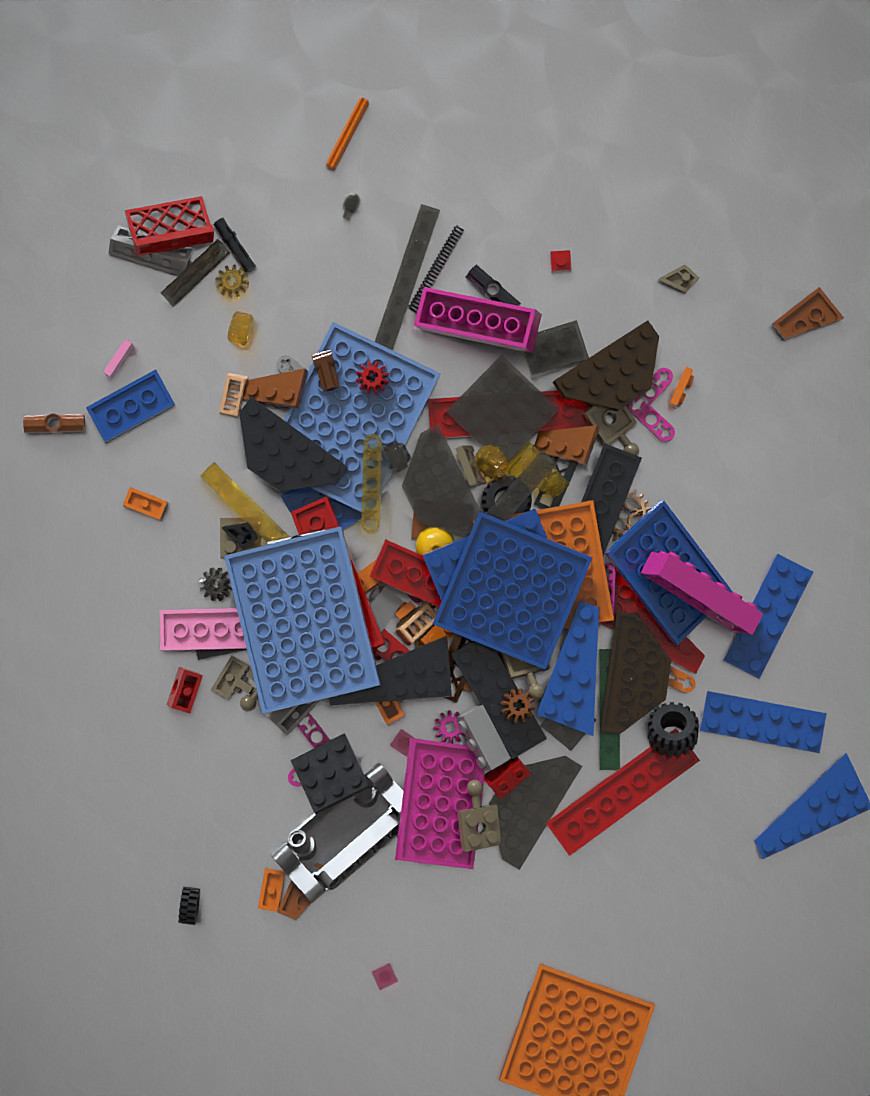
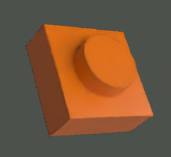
M404 601L397 609L395 615L401 621L416 607L411 601L409 603Z

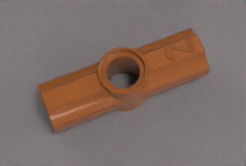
M54 413L49 415H26L23 419L24 433L58 434L60 432H85V415H57ZM53 419L59 420V425L56 428H50V422Z

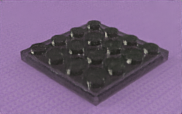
M501 355L446 413L504 468L553 418L559 409Z

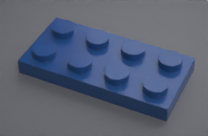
M155 369L89 405L86 409L104 442L107 443L175 406V403Z

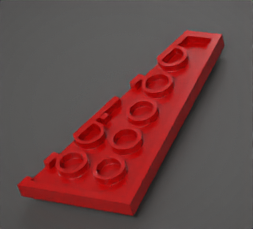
M615 568L616 601L614 620L606 623L600 622L599 624L614 631L617 611L637 614L671 658V662L696 674L705 655L687 637L678 645L673 644Z

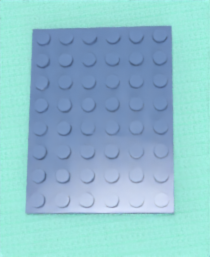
M333 322L318 353L331 350L340 388L323 392L318 372H316L314 363H312L307 373L299 409L290 407L284 421L348 467L337 484L316 486L311 489L371 517L441 374ZM368 361H371L373 367L376 361L379 362V368L383 365L386 367L383 373H389V377L385 378L389 381V385L382 384L385 391L382 392L378 388V395H374L373 390L367 395V387L360 391L359 387L361 384L356 383V379L361 378L356 375V372H363L360 368L361 365L368 368ZM371 374L369 379L371 382H375L376 377L374 374ZM392 446V447L395 448V449H391V450H390V451H392V452H391V453H392L391 455H386V454H389V453H388V447Z
M342 526L224 556L262 714L381 685Z

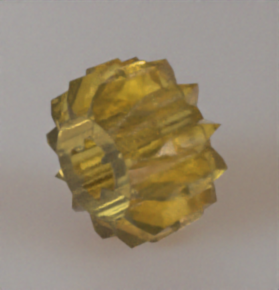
M226 265L225 273L222 270L218 271L222 277L215 278L216 282L219 283L216 285V288L218 290L222 289V296L228 292L229 299H232L233 293L239 298V291L246 293V289L243 286H249V282L245 281L248 278V274H243L244 269L242 267L237 270V266L233 265L232 270H230L228 265ZM231 278H235L237 283L231 286L228 280L231 281Z
M236 311L234 313L228 330L227 338L229 342L243 346L247 344L254 321L252 315L243 311Z
M492 444L482 446L474 457L476 461L475 466L480 469L479 472H482L484 477L488 476L490 479L497 478L504 473L509 465L507 462L508 457L504 456V451H500L498 446L494 447Z

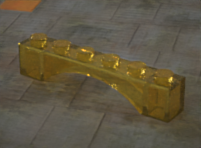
M215 462L200 475L241 518L250 523L255 532L266 543L290 537Z

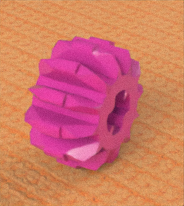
M448 710L447 718L443 712L440 713L443 721L436 718L435 722L441 724V726L433 727L436 731L441 730V732L436 734V737L439 738L444 735L442 742H446L447 737L450 738V743L452 744L453 737L458 742H461L458 734L465 736V734L459 730L456 717L459 716V712H456L454 717H451L452 712ZM446 723H455V732L451 731V733H448L447 727H445Z

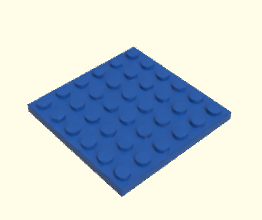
M479 511L437 611L433 625L546 670L593 557Z

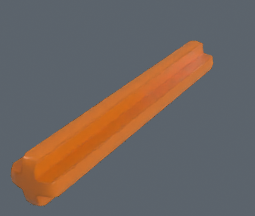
M359 98L326 162L327 167L336 169L369 105L367 99Z

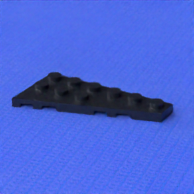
M447 636L376 665L381 685L330 697V706L452 697Z

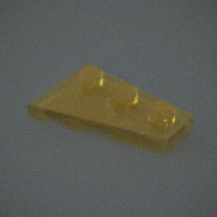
M528 442L502 469V471L522 479L523 482L554 498H557L570 485L531 442Z

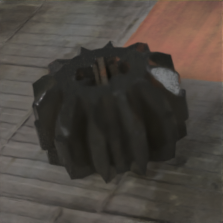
M213 567L209 569V572L205 571L203 573L205 578H201L199 582L204 584V586L200 587V590H206L204 597L210 595L211 601H215L216 598L222 601L224 596H230L228 590H232V586L229 585L230 578H227L229 575L228 571L223 573L221 567L217 570ZM215 581L219 582L217 588L214 586L216 584Z

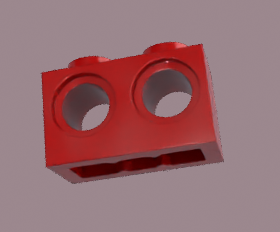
M383 629L381 633L384 641L389 644V648L385 652H381L377 648L373 649L374 658L378 661L380 659L388 661L396 654L402 655L410 650L387 630Z

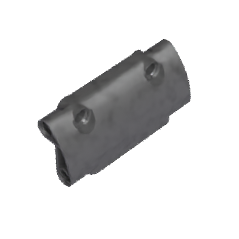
M379 762L365 773L370 788L318 814L314 813L290 833L287 843H284L271 854L276 863L311 903L315 902L328 889L333 890L398 835L403 790L394 782ZM303 839L302 843L296 845L299 840ZM316 863H319L321 865H324V867L320 869L314 865Z

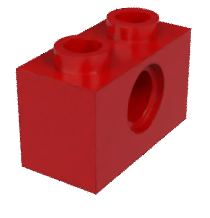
M179 667L166 705L173 709L191 713L203 675Z

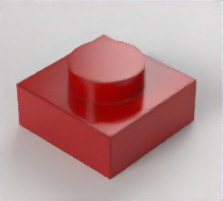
M570 250L550 251L551 272L572 270Z

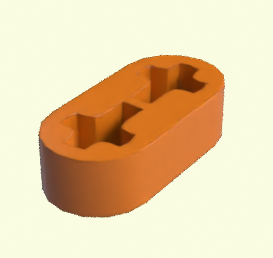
M671 666V675L677 678L676 680L669 678L668 686L683 693L693 691L696 685L694 678ZM678 679L683 681L689 679V683L692 685L691 688L683 689V684L678 682Z

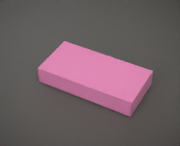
M124 340L104 370V373L109 378L113 379L133 349L134 345L130 341Z

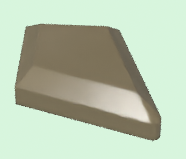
M683 265L659 278V281L686 293L699 277L690 268Z

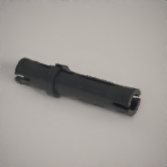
M224 217L214 222L213 225L220 233L223 243H226L245 273L247 274L254 270L257 266L237 239L235 231H232Z

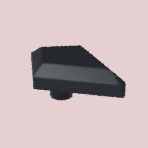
M249 522L222 527V530L242 548L259 539Z

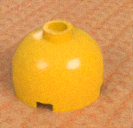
M428 527L418 535L415 544L416 552L423 555L454 542V538L448 530L442 527Z

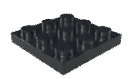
M345 733L290 760L315 814L370 788Z

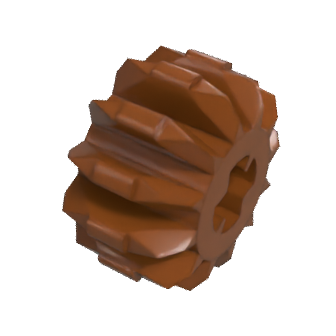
M521 688L518 689L517 695L515 690L512 689L510 690L511 696L508 694L504 695L508 702L501 701V705L507 706L501 712H509L506 716L507 720L514 716V723L518 722V717H520L522 722H525L524 714L529 718L532 717L528 710H535V707L529 706V703L535 700L534 698L527 700V697L530 695L529 692L522 696L523 689ZM519 700L520 704H523V708L516 711L513 703Z

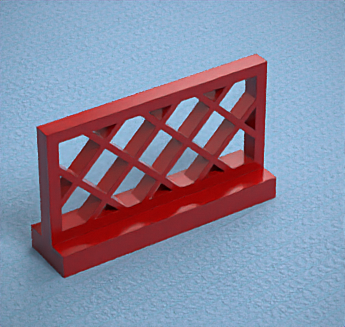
M202 196L125 210L136 257L211 243L214 240V229L210 224ZM199 203L200 205L198 212L189 209L191 204ZM177 207L182 211L176 216L169 212L171 208ZM158 211L162 213V216L157 220L150 216V214ZM185 212L194 216L190 223L181 218ZM140 215L143 219L140 223H137L131 219V216ZM166 216L175 220L171 226L162 222ZM198 218L205 222L206 226L197 227L193 224ZM146 220L155 223L151 230L143 226ZM178 222L187 226L185 230L181 231L176 230L174 227ZM160 226L166 229L167 232L165 234H158L155 230ZM139 229L148 234L144 238L137 239L136 237Z

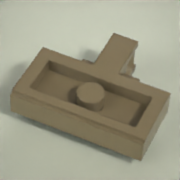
M231 655L211 690L227 700L230 699L234 691L239 693L241 689L251 694L254 687L246 683L248 678L244 676L249 665Z

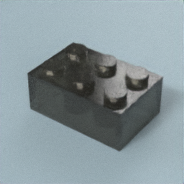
M577 320L537 332L533 352L522 351L531 379L579 365L589 358Z

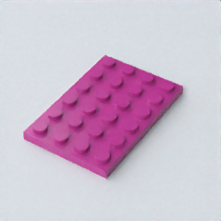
M410 738L395 860L467 869L474 868L476 850L462 851L457 811L473 808L472 795L468 793L467 785L472 780H478L484 785L485 771L478 766L476 762L477 757L467 745ZM479 823L476 825V832H477V833H478Z

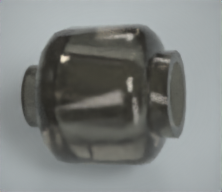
M395 440L383 447L381 456L389 470L400 472L408 467L407 463L411 460V456L404 443Z

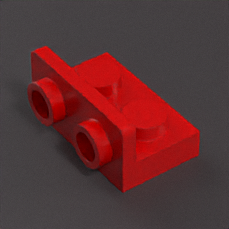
M516 757L490 770L485 774L484 781L502 799L530 776L531 772Z

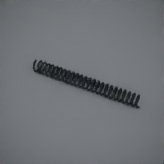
M458 225L453 227L454 230H451L452 233H450V236L448 237V240H446L444 247H442V250H440L438 257H436V260L434 261L435 264H432V267H430V271H428L429 274H426V277L424 278L425 281H422L423 284H420V288H418L419 291H416L417 294L414 295L415 298H412L413 301H411V304L408 305L409 308L415 313H417V311L414 310L412 307L418 309V307L414 304L419 305V303L415 301H420L418 297L421 298V295L419 293L422 294L423 291L421 290H423L424 287L431 288L425 283L433 286V284L430 283L428 280L435 282V280L431 279L429 276L437 279V277L432 275L431 273H434L437 276H439V274L436 273L434 270L441 272V270L437 269L435 266L443 269V267L438 265L436 262L445 265L439 259L443 260L444 262H447V260L443 259L441 256H444L447 259L449 258L442 252L447 253L448 255L451 254L447 252L445 249L453 252V250L448 248L446 245L454 249L455 247L449 244L448 242L457 245L451 239H454L457 242L459 241L452 235L458 238L461 237L455 234L454 232L463 235L457 229H460L461 231H464V229L460 228Z

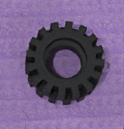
M183 887L178 915L179 923L196 924L200 900L199 888Z

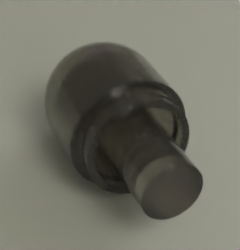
M348 193L344 199L343 209L345 211L343 218L346 220H350L352 213H356L358 210L360 197L357 193Z

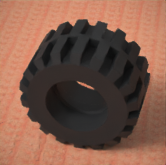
M513 475L495 477L484 488L482 495L483 512L493 517H501L530 511L532 494L528 489V485L522 482V479L515 478ZM502 490L515 492L519 499L517 508L511 512L500 511L495 505V497L498 492Z
M670 702V705H666V703L661 704V708L656 707L654 712H651L650 719L648 720V739L650 746H653L655 752L660 751V755L664 756L666 754L668 758H672L674 755L678 758L681 757V754H689V750L692 751L695 745H697L699 720L696 717V713L690 711L689 706L683 707L682 703L675 705L674 702ZM674 726L682 729L683 731L679 733H669L666 732L664 729L667 727Z

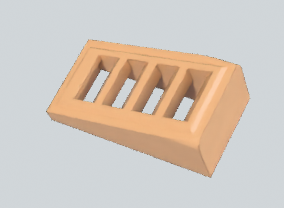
M233 373L227 374L219 413L239 417L243 403L242 398L248 380L247 376ZM232 380L241 382V386L231 384ZM230 388L240 390L239 394L229 392ZM228 396L238 398V401L227 400ZM226 404L236 406V410L226 408L225 406Z
M426 603L395 631L407 645H411L433 625L437 613ZM424 611H425V612L429 615V617L432 619L431 621H429V620L423 615V612H424ZM419 617L425 623V626L423 627L416 618ZM412 622L419 629L418 632L411 626ZM406 628H407L408 631L413 635L412 637H411V636L408 634V632L405 630Z

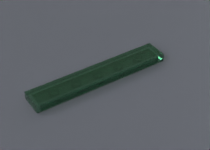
M599 649V770L620 769V734L600 731L611 649Z

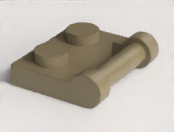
M462 445L455 448L457 452L456 459L462 465L464 470L463 477L466 483H469V486L475 487L487 483L477 465L473 454V446Z

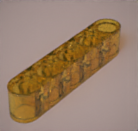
M376 434L366 436L363 444L361 524L367 534L377 533L380 529L383 446L380 437ZM370 440H377L379 442L378 447L375 449H370L367 445ZM376 460L378 466L375 469H370L367 467L368 461ZM371 479L378 482L374 489H369L366 486L367 482ZM368 500H375L377 506L374 509H368L366 507ZM370 519L375 520L377 523L373 529H368L365 526L366 522Z

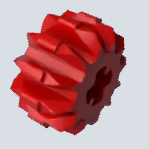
M368 361V368L361 365L360 368L363 372H356V375L361 377L356 379V383L361 384L359 387L360 391L367 387V395L370 394L371 390H373L374 395H378V388L382 392L385 391L382 384L389 385V381L385 379L389 377V373H383L386 367L383 365L379 368V362L376 361L373 367L371 361ZM371 374H374L376 377L375 382H371L369 379Z

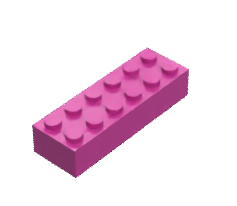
M424 287L414 326L423 331L532 353L542 314L532 308Z
M663 551L659 553L651 552L641 571L642 575L734 633L753 635L763 613L757 610L758 607L755 604L744 602L742 600L743 597L735 592L730 593L726 590L727 587L724 584L713 582L710 575L704 572L699 573L695 570L696 567L693 564L682 562L679 555L673 552H669V554Z

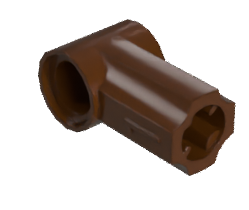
M331 350L312 354L315 370L318 372L323 392L340 388Z

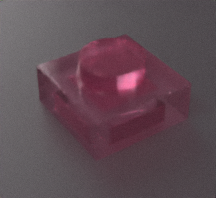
M400 729L390 746L407 757L410 738L414 737Z
M390 963L371 972L379 990L398 982Z

